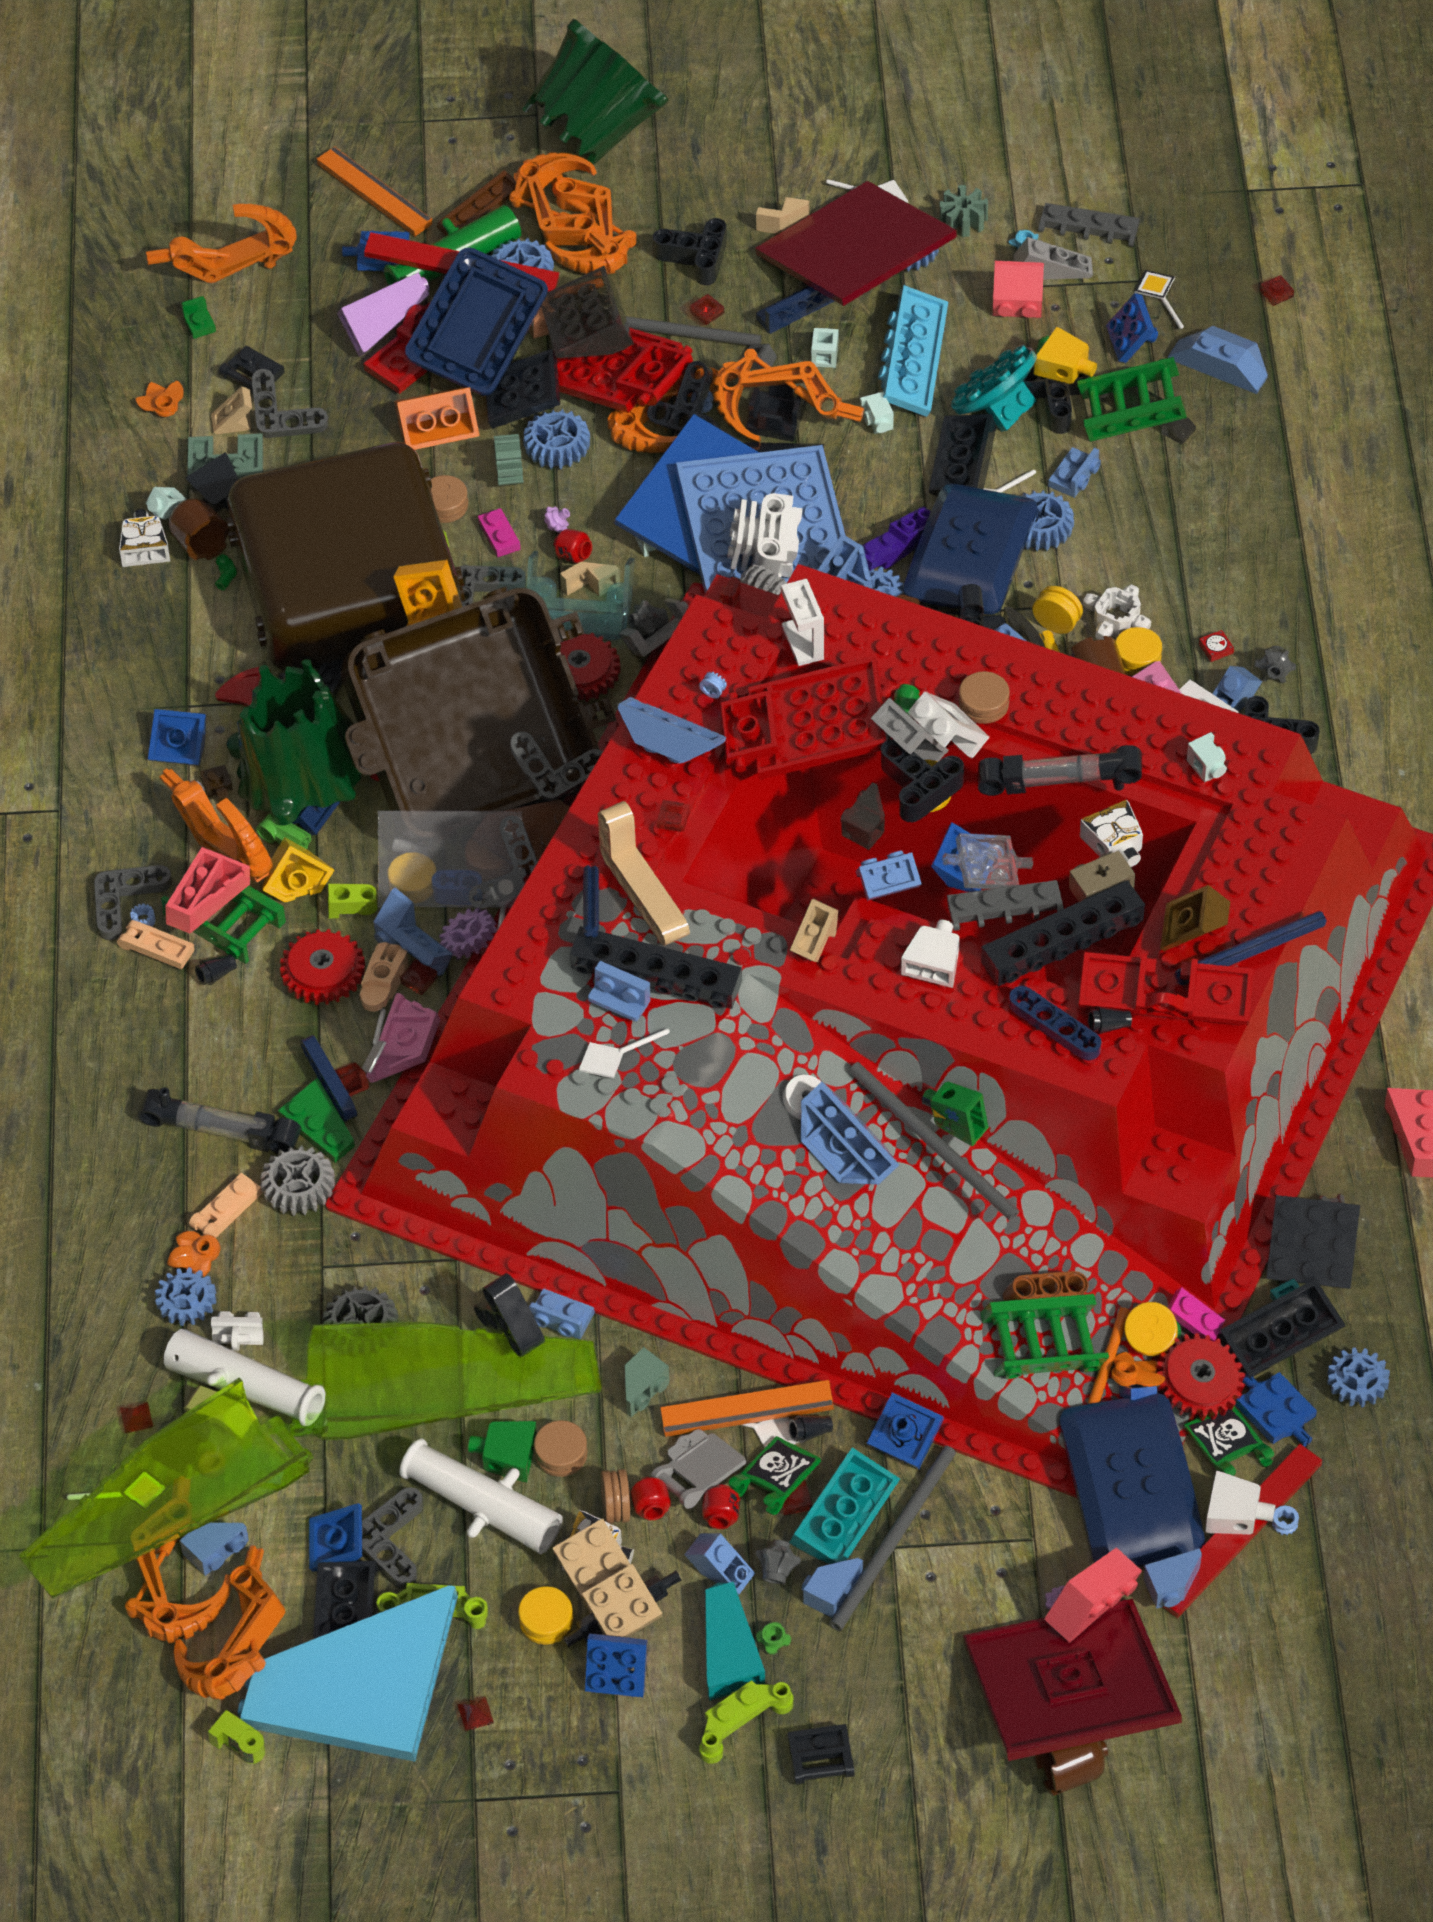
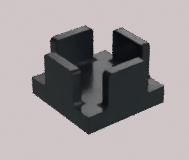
M787 384L769 386V392L760 391V388L755 387L749 402V419L746 429L758 436L794 442L806 408V401L799 396L796 398L794 396V389Z

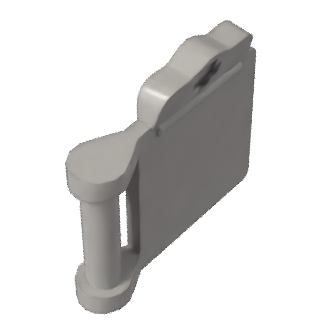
M697 1429L689 1435L679 1437L676 1444L668 1449V1457L671 1462L655 1468L650 1477L663 1480L667 1485V1489L679 1498V1502L685 1508L689 1509L697 1504L708 1489L713 1488L745 1465L746 1460L744 1456L714 1433L707 1435L704 1431ZM673 1472L677 1473L694 1488L685 1489L671 1475Z

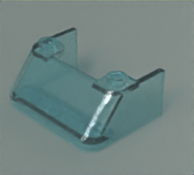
M538 551L531 553L528 557L527 589L535 591L543 598L552 620L577 611L585 634L590 635L594 633L595 637L603 636V639L618 640L621 638L619 633L628 628V617L633 595L634 558H629L625 564L624 582H617L609 587L606 601L556 598L557 587L555 582L548 577L537 576ZM570 621L562 623L565 631L572 629Z

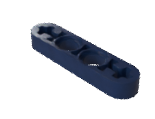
M1018 986L1012 989L1009 997V1006L1015 1014L1083 1060H1094L1100 1055L1101 1038L1095 1032L1026 986ZM1024 998L1027 999V1002H1025V1001H1021L1020 1003L1017 1002V999H1019V1000H1023ZM1041 1011H1047L1052 1017L1047 1020H1041L1036 1015ZM1063 1026H1069L1074 1032L1070 1035H1063L1058 1030Z
M311 1035L300 1040L306 1059L341 1119L345 1122L357 1117V1111L351 1097L315 1036Z

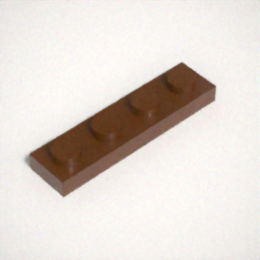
M505 170L438 221L437 229L447 236L448 232L442 225L444 218H449L456 228H462L497 209L508 201L511 192L515 191V179Z

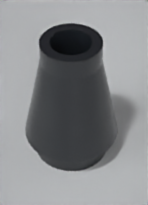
M229 954L223 957L201 960L195 966V973L202 985H212L232 970L237 969V964L234 957Z
M1096 1006L1095 1009H1090L1088 1012L1089 1029L1097 1034L1131 1027L1132 1016L1129 1010L1123 1011Z
M796 1415L795 1418L789 1421V1433L793 1441L804 1443L825 1433L832 1432L833 1422L829 1415Z

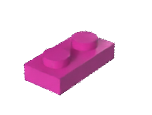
M501 508L478 516V523L497 558L521 550L520 542Z
M1183 1288L1175 1291L1167 1307L1173 1313L1178 1323L1194 1335L1198 1333L1200 1339H1205L1208 1334L1210 1335V1340L1215 1341L1225 1322L1222 1317Z

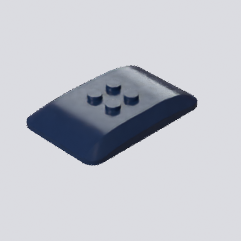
M470 247L461 249L405 349V357L408 361L462 387H470V390L477 394H492L513 360L547 296L548 287L546 283L479 250Z
M948 484L942 487L911 562L904 583V594L919 599V602L958 609L959 589L967 584H976L982 590L984 614L992 615L999 612L1003 607L1038 509L1037 503L1028 497L958 484Z
M1157 1393L1136 1400L1123 1398L1067 1408L1062 1412L1059 1425L1094 1563L1116 1547L1139 1567L1199 1548L1201 1549L1205 1545V1536L1186 1456L1172 1406L1167 1397Z

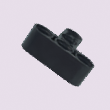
M719 218L708 220L703 234L671 229H659L654 232L653 255L657 260L695 266V279L701 285H711L717 280L727 245V225L724 220Z
M701 361L691 362L686 368L675 404L672 405L659 401L655 406H649L647 411L649 419L661 427L681 432L685 426L680 427V419L688 415L690 420L693 414L720 429L717 421L701 414L713 380L711 368ZM704 368L703 377L698 380L695 379L696 371ZM691 392H696L695 401L688 403V395ZM665 408L666 415L658 420L657 412Z
M1033 365L1023 382L1035 399L1044 398L1050 430L1057 434L1067 433L1071 429L1072 419L1070 396L1081 395L1077 381L1086 379L1089 376L1080 373L1074 383L1068 384L1035 375V365Z
M967 584L959 589L957 618L992 630L1006 624L1003 616H984L982 590L979 585Z
M1252 696L1246 701L1244 715L1299 733L1310 754L1317 750L1320 729L1315 722L1268 717L1269 703L1261 696Z
M894 739L885 741L881 746L882 770L903 788L899 793V815L902 820L911 823L919 821L963 787L964 763L959 757L946 756L931 766L914 751L910 755Z
M508 1273L503 1274L482 1288L485 1299L474 1305V1311L478 1319L484 1326L503 1332L511 1348L519 1357L525 1356L545 1343L544 1335L519 1287Z

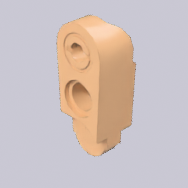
M382 942L376 946L363 977L362 989L359 994L362 1006L366 1010L371 1012L379 1011L386 1007L389 999H393L409 964L408 953L400 945Z

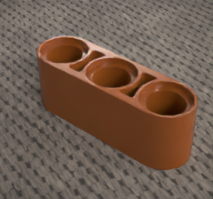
M1078 1271L1021 1275L1016 1277L1004 1290L1003 1300L1083 1295L1089 1287L1088 1280L1084 1274ZM1068 1285L1072 1286L1075 1292L1072 1291ZM1042 1287L1046 1288L1049 1294L1046 1293ZM1016 1289L1020 1290L1023 1296L1020 1295Z

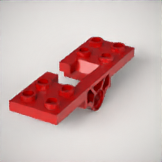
M431 302L425 306L420 304L412 306L403 324L397 328V336L363 363L364 371L398 394L402 393L428 371L408 361L405 357V349Z
M1084 952L1079 1009L1090 1010L1100 1006L1123 1011L1129 1010L1131 1014L1249 1026L1254 969L1198 963V959L1193 958L1191 962H1182L1180 979L1190 980L1188 998H1184L1179 994L1176 996L1165 992L1155 994L1154 991L1147 994L1143 993L1145 975L1155 976L1156 959L1147 958V954L1141 953V957Z

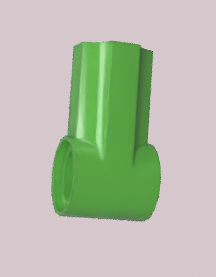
M270 814L256 827L258 835L268 843L276 841L280 844L285 837L307 849L311 841V834L292 823L278 825L273 821Z

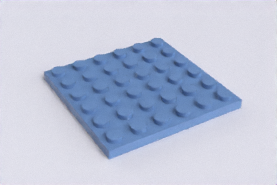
M823 445L677 462L675 465L705 593L717 574L738 581L744 572L741 570L742 554H739L736 570L731 569L732 559L727 558L728 547L731 546L732 537H730L731 523L736 522L733 518L734 510L740 509L742 499L747 500L746 517L749 515L752 501H756L755 518H758L763 498L771 493L793 496L792 507L802 508L801 522L797 528L799 540L796 559L792 562L793 572L798 564L818 570L841 534L845 535ZM749 556L746 570L752 565V556ZM781 576L782 579H785V581L788 582L789 577Z

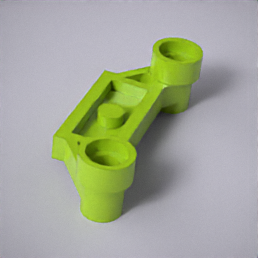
M407 1583L406 1589L398 1594L392 1592L381 1594L377 1599L378 1612H384L449 1585ZM455 1586L458 1598L453 1617L464 1618L474 1629L484 1627L488 1616L486 1601L480 1597L471 1598L466 1593L465 1586Z
M751 1680L705 1712L707 1724L699 1746L701 1759L709 1764L719 1762L723 1757V1739L767 1708L771 1707L777 1714H787L790 1712L794 1705V1698L789 1685L784 1682H779L775 1685L755 1684Z

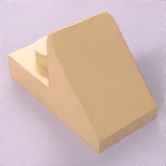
M243 386L240 387L211 414L213 433L224 434L252 429L249 412L252 409L249 389Z
M812 899L790 951L818 962L828 937H835L838 910Z

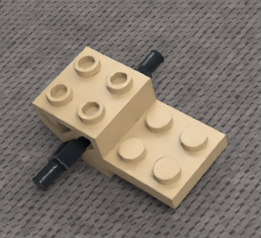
M603 1518L553 1547L555 1555L590 1614L576 1623L578 1629L563 1636L568 1648L583 1638L588 1642L589 1634L617 1637L631 1636L662 1617L663 1614L656 1602L668 1595L666 1589L682 1581L675 1570L662 1579L656 1575L643 1582L634 1565H630Z

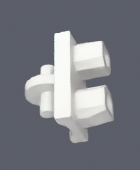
M220 1311L218 1317L211 1318L213 1342L232 1344L233 1351H239L240 1344L263 1345V1320L258 1312H248L245 1314V1317H234V1314L231 1312Z

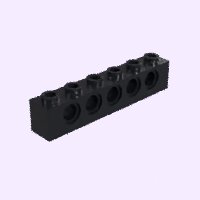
M1124 881L982 946L981 963L998 987L1005 983H1012L1019 977L1029 972H1036L1053 961H1060L1075 951L1087 949L1099 940L1111 938L1123 929L1137 926L1144 920L1145 903L1129 881Z
M581 926L570 952L571 968L579 973L595 974L596 966L602 961L650 982V988L655 989L661 994H675L682 996L688 1001L695 1002L698 1000L710 1003V1005L716 1008L725 1007L733 1009L742 983V967L598 931V935L595 938L592 936L586 937ZM601 954L607 955L605 958L596 957ZM627 961L634 962V963L631 964V965H624V964H623L624 962H627ZM653 968H659V969H661V970L658 971V972H652V971H650V970L653 969ZM679 975H686V976H688L687 978H684V979H679V978H677V976H679ZM706 982H713V983H715L714 985H711V986H706V985H704V983H706Z

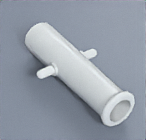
M179 1329L173 1334L167 1344L164 1353V1365L168 1370L296 1418L302 1426H310L322 1412L325 1403V1390L322 1385H308L187 1329Z
M423 1438L414 1441L402 1458L399 1471L402 1478L407 1479L411 1477L474 1515L475 1519L467 1530V1535L470 1538L476 1537L484 1525L488 1526L490 1524L540 1555L546 1552L555 1541L560 1531L563 1517L559 1513L512 1489L513 1484L520 1475L518 1469H510L503 1480L496 1482L428 1447L427 1442Z

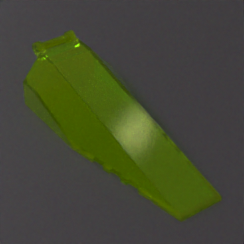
M430 1322L313 1325L307 1343L306 1380L299 1381L311 1386L322 1385L325 1390V1403L321 1414L310 1426H302L298 1419L291 1417L290 1432L293 1437L314 1434L321 1440L354 1439L444 1420L599 1393L602 1387L593 1341L544 1336L545 1343L525 1356L519 1357L511 1348L504 1333L486 1332V1329L476 1328L475 1331L459 1329V1326Z
M239 1377L147 1438L120 1463V1467L109 1477L106 1475L93 1492L88 1496L85 1494L70 1513L62 1515L51 1528L40 1535L18 1557L53 1599L208 1523L287 1488L310 1472L309 1463L314 1456L307 1448L304 1449L284 1427L285 1423L279 1416H275L263 1425H260L247 1401L243 1381ZM276 1434L294 1456L289 1458L269 1435Z

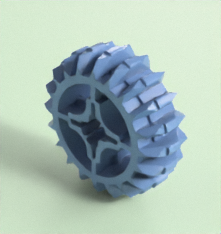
M518 238L516 242L508 240L507 245L500 243L499 249H494L493 255H491L499 260L553 271L554 268L552 255L545 248V245H539L537 240L531 243L528 238L525 241H520Z
M552 408L551 413L547 414L543 411L541 417L534 415L533 421H528L527 428L524 431L523 444L528 457H531L533 463L539 462L541 467L549 465L550 469L554 466H559L562 469L563 465L571 467L573 462L579 463L581 457L586 456L587 450L590 447V432L586 421H582L580 415L574 416L572 411L566 414L563 409L560 412H555Z
M1033 490L1031 495L1023 492L1022 496L1033 499L1037 503L1038 508L1025 544L1027 550L1035 547L1037 552L1040 548H1045L1048 551L1050 546L1057 549L1059 543L1065 544L1067 538L1072 534L1074 527L1073 509L1070 508L1069 501H1064L1062 495L1055 497L1054 492L1045 494L1044 490L1041 493H1036Z

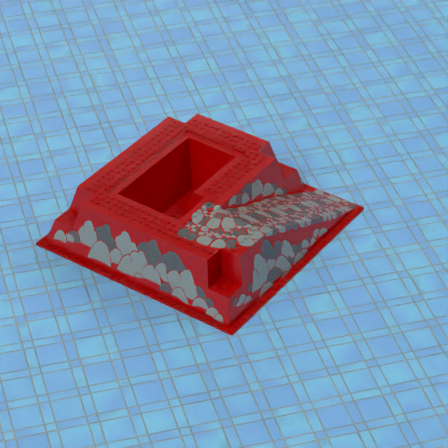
M800 564L796 566L787 584L807 579L824 618V660L798 666L782 628L783 622L793 620L782 593L777 595L718 574L706 593L703 584L694 582L682 600L688 605V609L671 638L651 652L623 701L632 697L642 703L649 704L723 735L720 703L727 701L729 693H737L738 698L748 696V687L875 656L878 662L879 676L890 681L896 689L902 684H909L920 691L919 696L924 692H928L952 702L958 707L959 688L966 677L983 671L995 673L1001 676L1009 686L1008 711L1001 719L992 723L982 724L974 722L990 738L973 758L968 757L952 741L947 744L948 752L941 759L946 756H957L963 761V787L952 795L945 807L938 811L930 812L919 821L911 823L902 820L899 815V793L901 786L882 770L881 750L759 780L757 765L746 767L744 772H737L735 768L727 765L724 743L684 763H674L668 760L665 755L650 753L644 750L643 746L634 742L617 709L615 713L617 720L607 726L597 743L603 753L586 782L578 787L579 791L565 797L563 803L568 805L570 809L531 875L524 877L526 883L521 892L506 905L505 918L498 929L499 909L494 917L495 927L498 931L492 933L493 939L486 942L487 948L481 947L482 949H480L479 954H472L438 1012L440 1022L426 1061L403 1071L333 1189L331 1197L327 1199L326 1209L499 1277L508 1273L520 1285L538 1292L546 1289L594 1307V1312L598 1315L788 1387L829 1380L833 1405L877 1422L891 1394H897L944 1417L932 1443L942 1447L950 1446L960 1454L1077 1498L1059 1419L1065 1409L1087 1405L1099 1370L1084 1372V1369L1023 1374L1015 1379H1006L1005 1376L995 1377L994 1370L1005 1361L997 1326L993 1325V1323H982L980 1312L990 1302L1004 1301V1290L1018 1276L1078 1271L1084 1274L1088 1280L1089 1287L1083 1295L1094 1294L1097 1304L1086 1316L1094 1353H1105L1119 1308L1125 1307L1131 1311L1137 1305L1145 1302H1156L1168 1307L1175 1291L1180 1288L1185 1289L1225 1320L1222 1328L1243 1317L1269 1260L1276 1195L1298 1198L1433 907V834L1412 827L1401 807L1323 781L1299 733ZM707 672L718 673V677L721 675V679L724 678L727 683V687L722 691L719 698L707 696L699 687ZM1212 732L1214 744L1216 747H1221L1225 754L1224 765L1227 767V770L1221 777L1204 782L1187 761L1188 743ZM1124 745L1136 746L1142 752V778L1135 783H1124V789L1117 791L1114 789L1112 780H1101L1099 753L1115 752L1117 748ZM1022 755L1025 768L1066 765L1069 761H1077L1078 758H1081L1083 780H1079V777L1068 778V775L1023 779L1026 793L1007 795L1005 788L1003 793L999 795L987 796L978 790V763L989 757L998 758L1003 761V756ZM1013 782L1014 787H1020L1019 782ZM1127 800L1143 834L1142 849L1138 851L1141 859L1136 865L1131 867L1135 873L1134 890L1145 903L1144 920L1137 926L1123 929L1111 938L1099 940L1087 949L1075 951L1060 961H1053L1036 972H1029L1012 983H1005L998 987L981 963L982 946L1056 913L1057 910L1039 912L1040 919L1033 920L1032 913L1012 916V923L1007 924L1004 917L985 919L984 927H978L977 921L960 923V930H952V933L960 936L959 955L953 988L901 975L902 956L920 927L936 928L939 920L951 922L947 895L967 893L966 891L947 886L931 867L950 823L953 822L998 850L981 890L1057 880L1065 909L1078 903V900L1069 889L1070 871L1078 865L1087 864L1099 858L1080 837L1081 819ZM622 801L629 805L634 816L636 848L683 914L690 929V935L666 946H663L656 938L605 863L600 851L598 812ZM898 851H903L904 854L912 853L921 885L867 901L861 879L856 875V870L861 867V862L872 858H877L878 862L888 859L887 855ZM587 865L591 867L597 866L599 869L598 931L742 967V983L733 1009L725 1007L716 1008L710 1005V1003L698 1000L695 1002L688 1001L682 996L675 994L665 995L650 988V1003L639 1020L635 1022L589 1002L588 995L595 986V974L579 973L571 968L570 952L579 927H583L584 867ZM1207 885L1230 901L1227 925L1166 951L1160 949L1166 903ZM812 899L838 910L835 937H828L818 962L790 951ZM1317 911H1322L1327 920L1326 925L1322 928L1230 965L1231 967L1254 969L1249 1026L1131 1014V1027L1097 1034L1101 1038L1100 1055L1094 1060H1083L1015 1014L1009 1006V997L1012 989L1018 986H1026L1089 1028V1009L1078 1008L1084 952L1141 957V953L1147 954V958L1156 959L1155 976L1145 975L1143 993L1147 994L1153 991L1154 994L1165 992L1176 996L1179 994L1184 998H1188L1189 983L1179 985L1174 976L1175 971L1181 968L1182 962H1191L1192 958L1199 961ZM601 954L596 957L605 958L607 955ZM627 961V962H624L623 964H624V965H631V964H633L634 962ZM653 968V969H651L650 971H652V972H658V971H660L661 969H659V968ZM686 975L677 976V978L684 979L688 977ZM713 982L704 983V985L711 986L715 984ZM1024 998L1023 1000L1017 999V1002H1019V1003H1020L1021 1001L1027 1002V999H1026V998ZM1041 1011L1036 1015L1041 1020H1047L1052 1017L1047 1011ZM1063 1026L1058 1030L1063 1035H1070L1074 1032L1069 1026ZM664 1029L670 1030V1033L625 1052L614 1079L579 1071L590 1042L620 1049ZM856 1062L864 1066L1019 1210L1018 1215L1009 1221L849 1073L850 1068ZM810 1075L821 1082L823 1081L877 1136L900 1166L879 1185L839 1183L801 1142V1120L793 1117L783 1104V1091L794 1077ZM949 1081L983 1094L989 1128L973 1147L939 1128L934 1123L932 1108L922 1103L923 1094L927 1089L931 1088L938 1091L945 1082ZM1068 1285L1069 1288L1075 1292L1074 1288ZM1042 1287L1043 1290L1049 1294L1048 1290ZM1016 1289L1017 1292L1023 1296L1022 1292ZM1071 1316L1060 1318L1068 1355H1082L1083 1352L1075 1319H1072ZM1045 1318L1036 1319L1034 1324L1042 1358L1057 1357L1049 1321H1046ZM1019 1320L1010 1321L1008 1326L1016 1360L1031 1359L1023 1323H1020ZM1179 1323L1181 1327L1179 1340L1181 1341L1185 1334L1190 1339H1193L1194 1334ZM1124 1330L1116 1356L1120 1353L1128 1352L1134 1358V1361L1155 1360L1159 1362L1158 1358L1160 1355L1146 1356L1135 1351L1128 1343ZM1114 1363L1100 1402L1123 1399V1397H1120L1119 1384L1111 1377L1112 1369L1115 1367ZM1157 1391V1393L1162 1395L1165 1393L1164 1391ZM1175 1407L1172 1410L1183 1445L1188 1435L1184 1429V1424L1195 1420L1197 1415L1191 1420L1189 1419V1413L1184 1412L1183 1415H1178L1180 1409Z

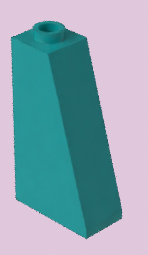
M734 1582L726 1584L717 1583L705 1589L707 1696L709 1701L731 1695L751 1680L755 1684H765V1669Z

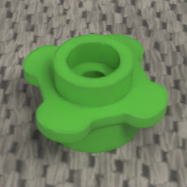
M778 1622L766 1625L762 1631L756 1634L757 1641L763 1643L766 1647V1652L771 1655L776 1654L782 1646H788L791 1643V1636L785 1634L784 1628Z

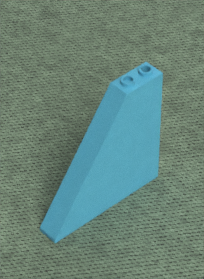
M446 1586L265 1658L266 1664L264 1669L255 1672L245 1683V1688L248 1691L246 1698L241 1699L239 1703L238 1716L255 1730L415 1762L458 1598L455 1586Z

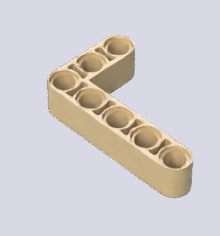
M622 801L598 812L599 841L602 857L656 938L663 946H666L690 935V929L683 914L636 848L635 822L629 805Z

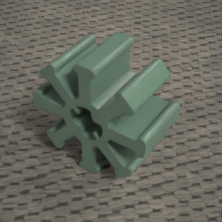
M966 185L958 186L957 196L951 193L950 190H946L943 194V201H940L939 220L946 222L948 226L954 229L959 226L962 227V237L970 236V226L980 233L984 230V221L988 220V199L982 200V191L978 188H975L974 192L966 196Z
M519 434L494 436L498 485L524 484Z

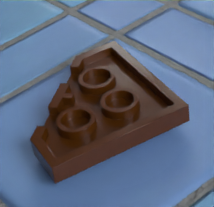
M558 799L486 814L471 838L512 864L500 832V823L507 816H517L525 825L535 855L539 861L570 807ZM508 820V826L505 827V831L511 832L514 838L513 840H508L509 844L512 845L517 841L525 840L524 835L517 836L516 829L519 828V824ZM518 845L514 849V856L518 860H525L529 856V850L525 845ZM531 860L526 864L518 865L519 870L525 868L527 875L530 876L532 872L529 866L534 865V862Z

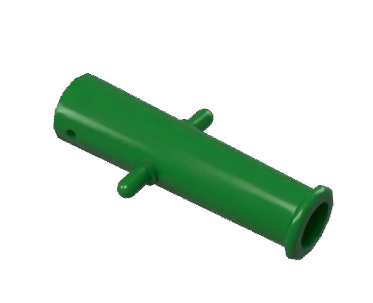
M502 205L462 228H456L449 218H444L442 225L448 232V235L431 245L456 251L470 247L489 254L494 249H499L500 243L507 245L508 240L514 242L518 238L520 239L522 236L521 228L512 210L508 206ZM397 263L393 266L387 264L383 269L388 286L418 272L421 278L424 277L427 282L445 275L444 273Z

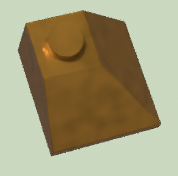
M1207 885L1166 903L1160 949L1166 951L1227 925L1230 901Z

